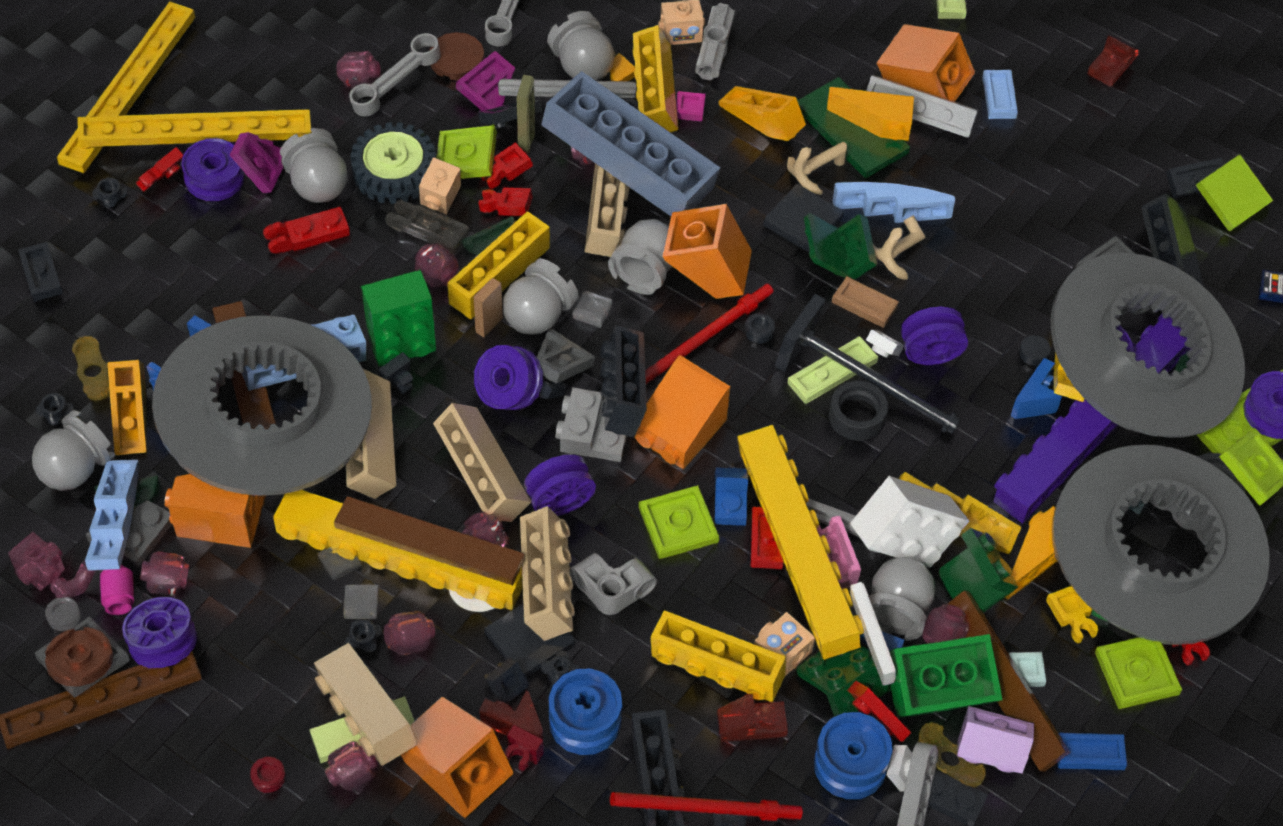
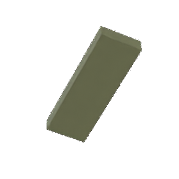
M523 75L517 93L518 146L526 154L530 152L535 136V89L533 76Z

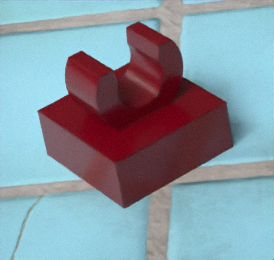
M513 725L507 735L508 747L505 749L504 754L508 762L514 755L522 756L523 758L519 762V770L524 771L529 766L530 761L537 765L543 756V740Z

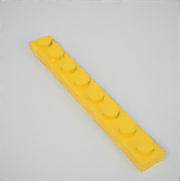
M169 1L86 117L125 116L194 20V9ZM77 128L57 156L58 163L85 173L103 146L79 147Z
M310 110L78 117L79 147L196 143L207 138H220L229 142H236L239 134L246 132L255 134L260 139L288 140L296 133L298 137L311 133Z

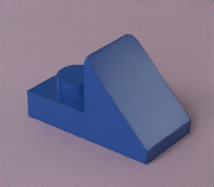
M1046 358L1042 360L1015 399L1011 417L1019 419L1052 414L1058 411L1062 396L1055 394L1050 389L1054 382V376H1052L1054 362Z
M716 468L714 524L746 525L748 473L746 469Z

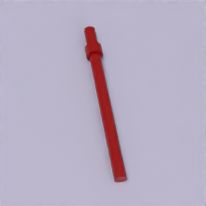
M766 283L754 293H747L737 301L738 304L646 369V384L670 368L679 355L685 357L743 314L748 315L757 309L758 304L774 292L773 288Z
M612 792L610 795L611 806L757 816L764 821H777L778 818L801 819L803 814L801 806L783 805L775 800H762L760 803L622 792Z

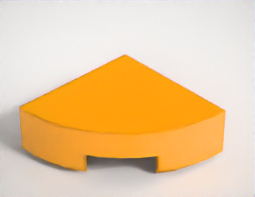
M620 53L614 57L613 67L610 70L611 81H630L635 77V66Z

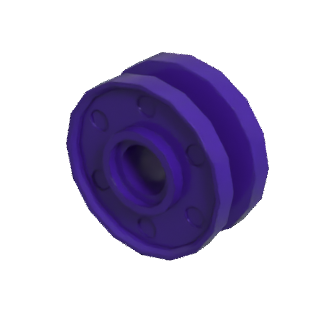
M207 138L187 148L182 157V171L188 191L196 198L205 201H221L232 197L240 190L244 183L245 172L230 156L234 144L220 138Z
M930 307L909 316L901 327V335L905 342L904 349L908 359L916 364L936 365L951 361L960 356L968 345V337L964 330L965 325L961 313L948 307Z
M496 345L486 350L479 358L474 371V384L478 396L486 405L494 409L521 410L530 406L538 397L543 385V371L539 360L531 351L523 347ZM508 373L510 375L509 382L507 381Z
M1282 371L1267 372L1254 380L1243 405L1244 416L1250 426L1257 429L1260 434L1275 439H1283Z
M577 455L554 457L539 464L525 478L524 487L530 498H532L531 503L535 511L548 506L557 516L580 508L590 500L595 493L596 484L588 473L589 469L582 457Z
M156 597L142 602L130 611L125 617L122 626L123 636L128 644L131 657L139 665L148 668H164L183 660L194 649L198 637L189 608L181 600L172 597Z

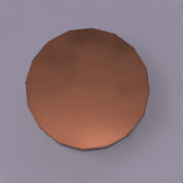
M455 32L445 34L437 38L441 57L436 63L431 65V68L441 77L445 75L449 76L451 80H460L484 60L482 44L475 37L466 33Z
M83 627L84 630L75 631L73 628L59 634L50 642L45 652V663L48 674L55 682L65 686L80 687L91 684L105 675L111 667L113 652L110 641L103 632L89 627Z

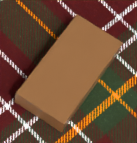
M849 277L844 279L832 298V303L883 328L898 308L899 303Z
M494 278L490 279L474 296L476 333L482 337H485L503 319L501 283Z

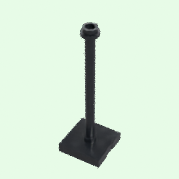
M817 294L812 297L786 333L775 364L776 368L785 373L803 346L805 348L810 346L943 425L942 432L953 434L961 421V418L956 416L957 413L946 414L815 336V328L825 299Z

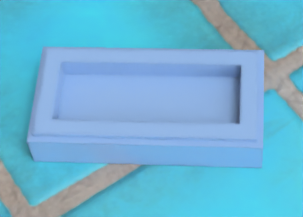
M984 70L982 77L988 118L1016 119L1018 111L1011 70Z

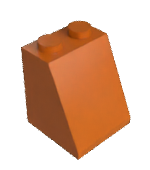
M906 24L903 25L877 61L878 68L884 79L953 102L957 100L975 74L959 33Z
M727 204L672 212L662 256L663 259L716 299L744 295L752 250Z
M679 355L646 403L647 411L634 438L641 446L651 448L659 453L666 462L676 464L684 470L726 422L730 386Z
M191 474L177 476L172 489L168 488L165 496V507L169 508V520L174 526L177 537L251 548L266 495H247L226 491L207 484Z
M441 697L410 725L417 745L401 754L404 762L464 818L513 774V770L493 729L444 697Z

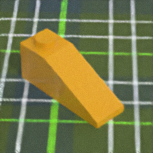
M735 86L718 101L720 107L767 137L789 141L806 125L797 99L793 96Z
M830 87L827 110L878 137L908 141L912 124L914 97Z
M140 360L108 362L115 455L147 453L144 363Z
M1054 506L1045 513L1042 511L1038 512L1030 520V528L1011 574L1018 588L1007 595V599H1010L1058 561L1055 557L1052 541Z

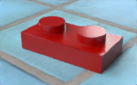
M753 507L750 567L782 569L783 559L762 507Z
M855 681L847 690L855 698L852 702L854 707L860 713L870 714L884 725L890 736L903 742L910 735L911 732L868 687Z

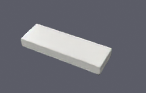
M864 583L853 584L850 586V597L856 614L861 620L864 636L882 685L894 683L896 669Z

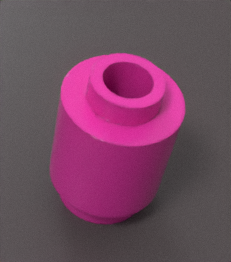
M123 565L120 566V569L103 570L100 573L101 604L105 607V611L108 614H126L131 611V605L135 601L133 572Z

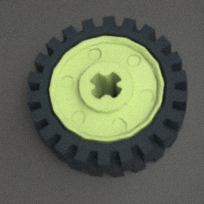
M392 122L385 123V129H382L381 125L374 126V133L370 129L366 130L364 137L360 135L357 138V144L354 143L352 147L351 168L356 186L360 188L363 194L367 193L368 198L374 200L378 197V202L385 203L387 198H389L390 204H396L398 198H401L402 203L408 202V196H411L413 200L418 198L421 179L426 173L433 157L436 158L433 143H431V139L428 135L424 136V132L420 129L415 132V126L408 125L404 129V123L397 122L396 127H392Z

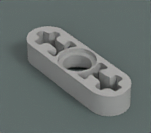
M917 742L913 749L897 826H924L938 757L936 745Z

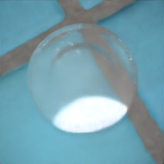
M68 597L54 599L48 604L45 611L49 625L57 631L70 630L80 620V610L77 603Z

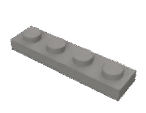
M875 75L871 76L867 91L913 96L912 119L967 138L971 135L979 111Z

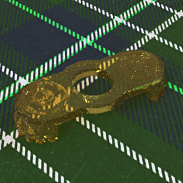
M92 336L79 337V340H75L72 348L78 363L77 375L80 381L83 382L84 393L92 400H102L110 392L107 378L108 367L105 361L102 360L99 342L95 338L93 339ZM90 365L101 367L100 374L95 377H87L84 375V371Z
M933 722L922 726L918 742L937 746L938 757L936 766L939 770L947 773L962 784L976 788L983 782L986 775V769L983 768V764L975 766L957 756L959 764L956 766L946 765L942 761L941 754L945 751H950L957 755V745L952 744L942 734L943 726Z

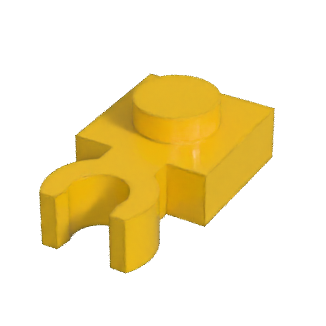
M1072 586L1048 595L1046 602L1061 627L1068 624L1071 625V636L1077 644L1081 643L1084 637L1080 631L1081 629L1087 630L1092 638L1096 637L1098 632L1097 624L1092 619L1086 618L1090 616L1092 609L1081 599Z

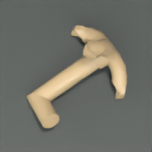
M841 142L810 160L808 158L811 154V148H802L796 161L794 157H788V171L796 177L802 187L814 194L822 195L823 191L819 189L816 183L810 181L807 175L833 159L834 163L838 166L845 164L847 144Z
M914 215L904 220L910 232L909 235L900 239L903 230L895 228L882 248H877L873 245L876 259L882 261L887 269L896 277L904 280L908 279V274L902 267L896 264L894 258L926 238Z

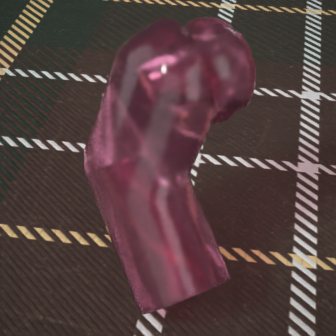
M82 562L73 579L66 581L64 578L55 579L51 584V591L55 594L56 598L61 600H67L80 595L87 590L96 570H87L86 562Z

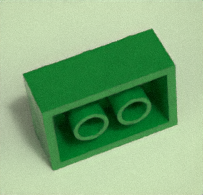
M421 270L361 286L368 340L378 367L384 366L402 352L410 359L413 357H423L436 351L432 298Z
M990 634L897 648L889 651L896 669L894 683H891L890 686L897 718L991 704L1002 700Z

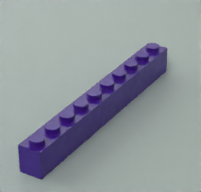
M1162 313L1158 318V323L1154 327L1149 325L1141 335L1140 341L1137 344L1132 343L1133 352L1136 354L1135 360L1137 362L1144 360L1147 369L1154 366L1158 374L1162 370H1166L1169 373L1191 349L1184 344L1188 340L1187 337L1180 336L1179 334L1180 326H1173V319L1171 317L1163 318ZM1085 399L1083 402L1075 400L1069 409L1070 413L1065 418L1060 416L1052 425L1051 432L1047 436L1041 435L1032 447L1033 451L1028 456L1026 454L1021 455L1013 467L1014 470L1009 475L1004 473L996 482L994 488L997 491L993 502L1022 524L1118 426V424L1093 408Z

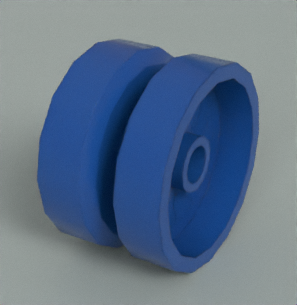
M590 668L575 669L562 675L553 685L549 695L550 732L556 743L568 752L578 755H591L607 749L617 739L622 724V698L615 681L604 672Z
M860 712L843 713L828 721L821 730L814 757L815 774L826 790L844 799H862L874 794L884 782L892 755L891 737L884 725L874 717Z

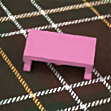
M840 516L831 518L828 527L821 529L819 525V528H816L819 536L825 535L830 548V554H827L830 563L834 561L837 563L841 574V580L838 581L841 589H848L851 585L858 583L861 568Z

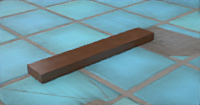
M242 301L212 308L216 323L246 317ZM234 370L231 381L242 423H250L251 429H255L260 424L265 430H269L270 425L275 424L266 387L248 391L242 373Z
M348 496L334 520V526L337 529L512 586L525 561V554Z
M964 590L940 610L958 639L990 634L1002 694V700L998 701V704L1006 716L1034 723V740L1029 754L1039 771L1045 772L1067 756L1070 751L969 591Z
M192 651L183 660L164 668H148L138 665L103 678L75 698L68 691L0 714L1 732L6 747L9 749L199 681L202 678Z

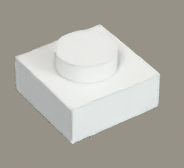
M871 330L866 339L873 344V351L886 358L889 354L899 356L904 347L900 342L878 330Z
M894 745L887 771V776L899 791L905 790L912 752L906 745Z

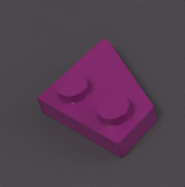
M494 51L458 80L456 89L482 111L502 106L506 96L499 95L498 83L500 79H512L515 67Z
M250 132L240 133L230 153L231 158L262 193L272 192L283 169L282 157L280 155L282 147H277L273 145L272 141L260 139L259 136Z

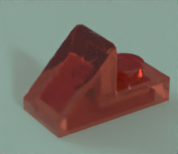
M1109 35L1103 52L1090 65L1088 75L1111 87L1139 55L1140 50Z
M528 691L525 692L516 711H513L504 702L496 701L494 703L487 699L484 700L479 709L480 721L505 735H508L513 725H516L543 740V729Z
M752 693L717 710L721 742L787 737L788 728L784 701L754 704Z

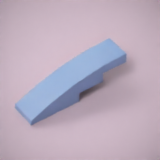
M835 183L833 205L840 209L863 207L864 216L893 214L895 223L904 222V220L913 215L917 221L951 218L955 204V197L953 195L894 183Z
M138 460L108 461L105 465L94 497L96 512L89 529L92 541L85 559L87 570L120 569L135 502L139 470Z

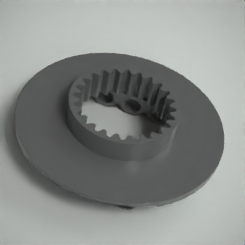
M1112 253L1095 257L1081 264L1060 286L1051 312V334L1055 352L1065 374L1076 390L1093 408L1106 418L1134 432L1155 437L1172 438L1204 433L1217 426L1232 412L1241 396L1244 385L1245 361L1243 349L1235 327L1222 306L1208 290L1190 275L1169 263L1153 257L1134 253ZM1151 308L1155 313L1161 310L1165 319L1171 317L1173 319L1172 325L1180 326L1181 328L1180 336H1185L1188 339L1184 343L1185 346L1191 348L1187 352V356L1191 358L1186 363L1188 368L1183 369L1180 373L1173 371L1169 375L1166 370H1162L1158 374L1154 366L1147 369L1144 360L1137 362L1135 360L1136 354L1126 351L1128 343L1120 341L1123 333L1116 330L1121 325L1117 318L1127 314L1129 311L1136 315L1144 313Z
M247 316L211 325L181 343L165 361L158 374L153 391L152 409L155 425L163 444L178 461V464L188 473L207 484L230 492L247 495H278L299 491L324 481L350 461L367 433L371 418L372 399L369 382L360 363L341 342L330 334L310 324L294 319L276 316ZM257 364H261L264 369H268L270 365H275L276 371L286 368L287 375L290 376L296 373V381L303 382L304 390H308L307 407H302L301 416L296 414L293 416V423L284 420L281 428L271 424L269 430H265L259 424L255 429H251L250 423L246 422L240 426L238 425L237 418L229 420V412L222 411L221 403L217 402L219 386L225 385V377L233 378L234 370L243 373L245 366L254 370Z
M1131 445L1116 448L1094 457L1078 469L1065 485L1057 501L1052 520V541L1055 557L1067 581H1069L1081 599L1098 615L1109 623L1137 637L1172 645L1193 644L1218 637L1231 630L1250 613L1264 590L1269 571V546L1265 528L1258 512L1244 491L1230 477L1211 463L1195 455L1158 445ZM1140 500L1144 504L1150 501L1155 507L1170 511L1176 523L1185 529L1197 532L1200 541L1206 545L1205 551L1208 554L1204 558L1205 563H1202L1198 570L1192 569L1189 575L1181 572L1177 578L1172 572L1163 577L1159 569L1150 572L1147 563L1138 565V556H1129L1127 554L1130 546L1121 544L1125 538L1124 534L1119 533L1123 527L1120 521L1124 516V512L1126 513L1131 505L1133 507L1137 506Z

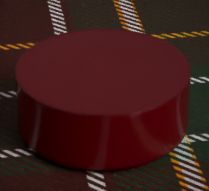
M263 757L257 760L251 768L252 783L261 792H274L281 788L285 782V769L282 762L277 758Z

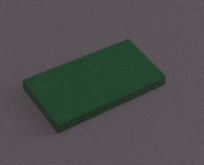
M839 77L797 100L803 117L833 147L841 142L847 144L846 160L864 178L870 177L907 155L910 151V146L904 140L878 137L827 110L830 87L851 89Z

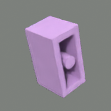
M968 706L958 738L957 756L964 758L970 763H984L995 766L1003 772L1010 773L1014 771L1023 774L1034 740V723Z

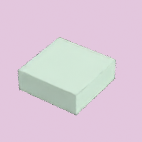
M1042 652L1009 653L1029 687L1045 686L1046 675Z

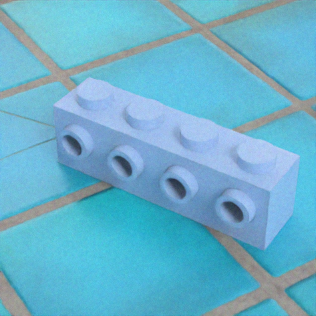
M355 315L338 317L314 325L311 324L341 342L358 362L366 361V340ZM257 364L254 370L245 366L242 373L248 391L296 379V373L289 376L287 375L286 368L276 371L275 365H270L268 369H264L261 364Z

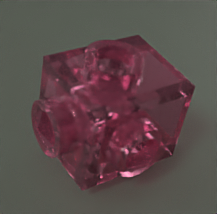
M34 532L8 552L18 578L26 585L32 583L40 591L48 584L57 581L65 570L60 558L63 556L61 550L51 541L48 543L44 542Z

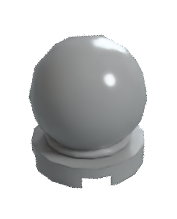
M578 11L567 15L569 20L564 22L559 28L555 24L548 34L547 42L552 52L560 58L564 71L572 78L582 71L595 81L603 79L612 69L615 52L610 39L601 32L602 28L599 21L589 11Z
M312 128L310 129L312 132L310 134H305L301 137H298L297 133L294 134L280 149L281 162L286 172L290 174L294 189L301 197L313 203L330 202L342 193L348 181L346 163L337 152V145L331 133L324 129Z
M657 219L640 220L626 231L621 245L615 249L608 260V266L615 279L619 276L629 284L627 289L639 294L650 295L664 283L666 273L672 267L662 257L669 225Z
M539 258L535 263H531L525 271L526 277L519 278L512 283L503 297L504 316L517 332L535 335L547 331L555 325L561 315V311L569 310L579 299L578 290L574 282L570 280L567 283L557 273L560 268L548 260Z
M72 410L62 419L64 429H53L44 434L33 449V469L38 479L50 488L60 491L75 489L84 484L93 473L95 463L104 466L115 456L113 452L108 453L107 448L111 444L102 431L92 421H89L87 424L79 419L81 416L79 411Z
M901 557L892 558L883 563L873 576L871 595L868 596L881 631L888 634L892 632L905 635L904 640L906 641L919 638L923 634L927 617L925 612L928 611L934 601L935 583L930 571L918 560Z

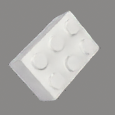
M888 476L850 524L868 549L897 558L909 557L920 561L927 567H931L940 559L941 554L951 542L960 535L961 530L967 525L969 520L950 496Z

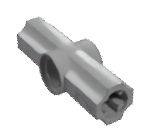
M719 3L717 6H712L708 24L704 29L703 42L695 68V73L699 74L702 79L712 80L715 77H719L723 58L727 53V43L735 16V10L731 9L728 4Z

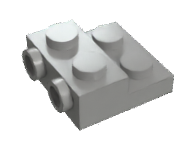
M572 388L571 396H564L562 413L566 414L565 421H558L555 438L560 439V452L621 462L627 436L605 430V417L601 416L604 400L600 392Z

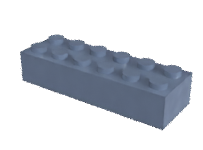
M581 71L546 104L542 121L543 127L671 216L672 212L694 209L713 190L720 170L719 166Z

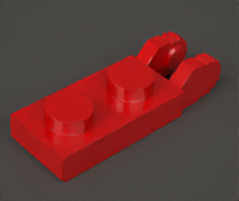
M341 207L287 221L285 224L281 222L273 223V225H267L263 230L265 238L272 240L268 243V247L273 254L290 250L296 251L350 235L349 226Z

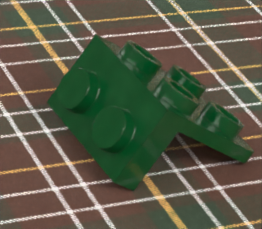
M811 213L804 216L805 233L810 248L809 255L816 265L822 266L837 276L849 277L853 280L877 265L867 217L859 214L837 228Z
M970 528L961 535L968 548L942 566L939 570V576L952 599L964 590L969 591L984 613L1016 590L1018 585L1011 575V568L996 549L997 544L987 532L982 533Z
M860 645L861 648L823 660L821 653L818 652L814 656L809 657L796 669L800 678L827 694L834 717L843 713L859 712L852 704L855 698L847 691L855 681L868 687L879 699L891 691L890 684L882 685L871 652L862 645Z

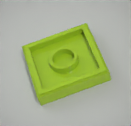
M495 126L440 131L436 159L459 167L461 179L492 176L497 135Z
M1240 154L1196 184V187L1228 231H1231L1273 201Z
M1255 428L1219 456L1259 506L1283 487V461Z
M698 485L639 502V510L659 559L719 542V535Z
M1138 637L1096 648V657L1118 709L1180 695L1182 688L1161 642Z

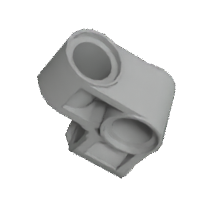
M593 553L570 568V575L576 586L589 597L599 611L607 615L617 614L636 600L645 597L657 584L655 576L637 558L628 561L619 568L613 569L598 554ZM606 593H615L616 595L608 596Z

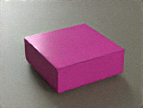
M678 91L676 100L677 119L702 122L705 94Z

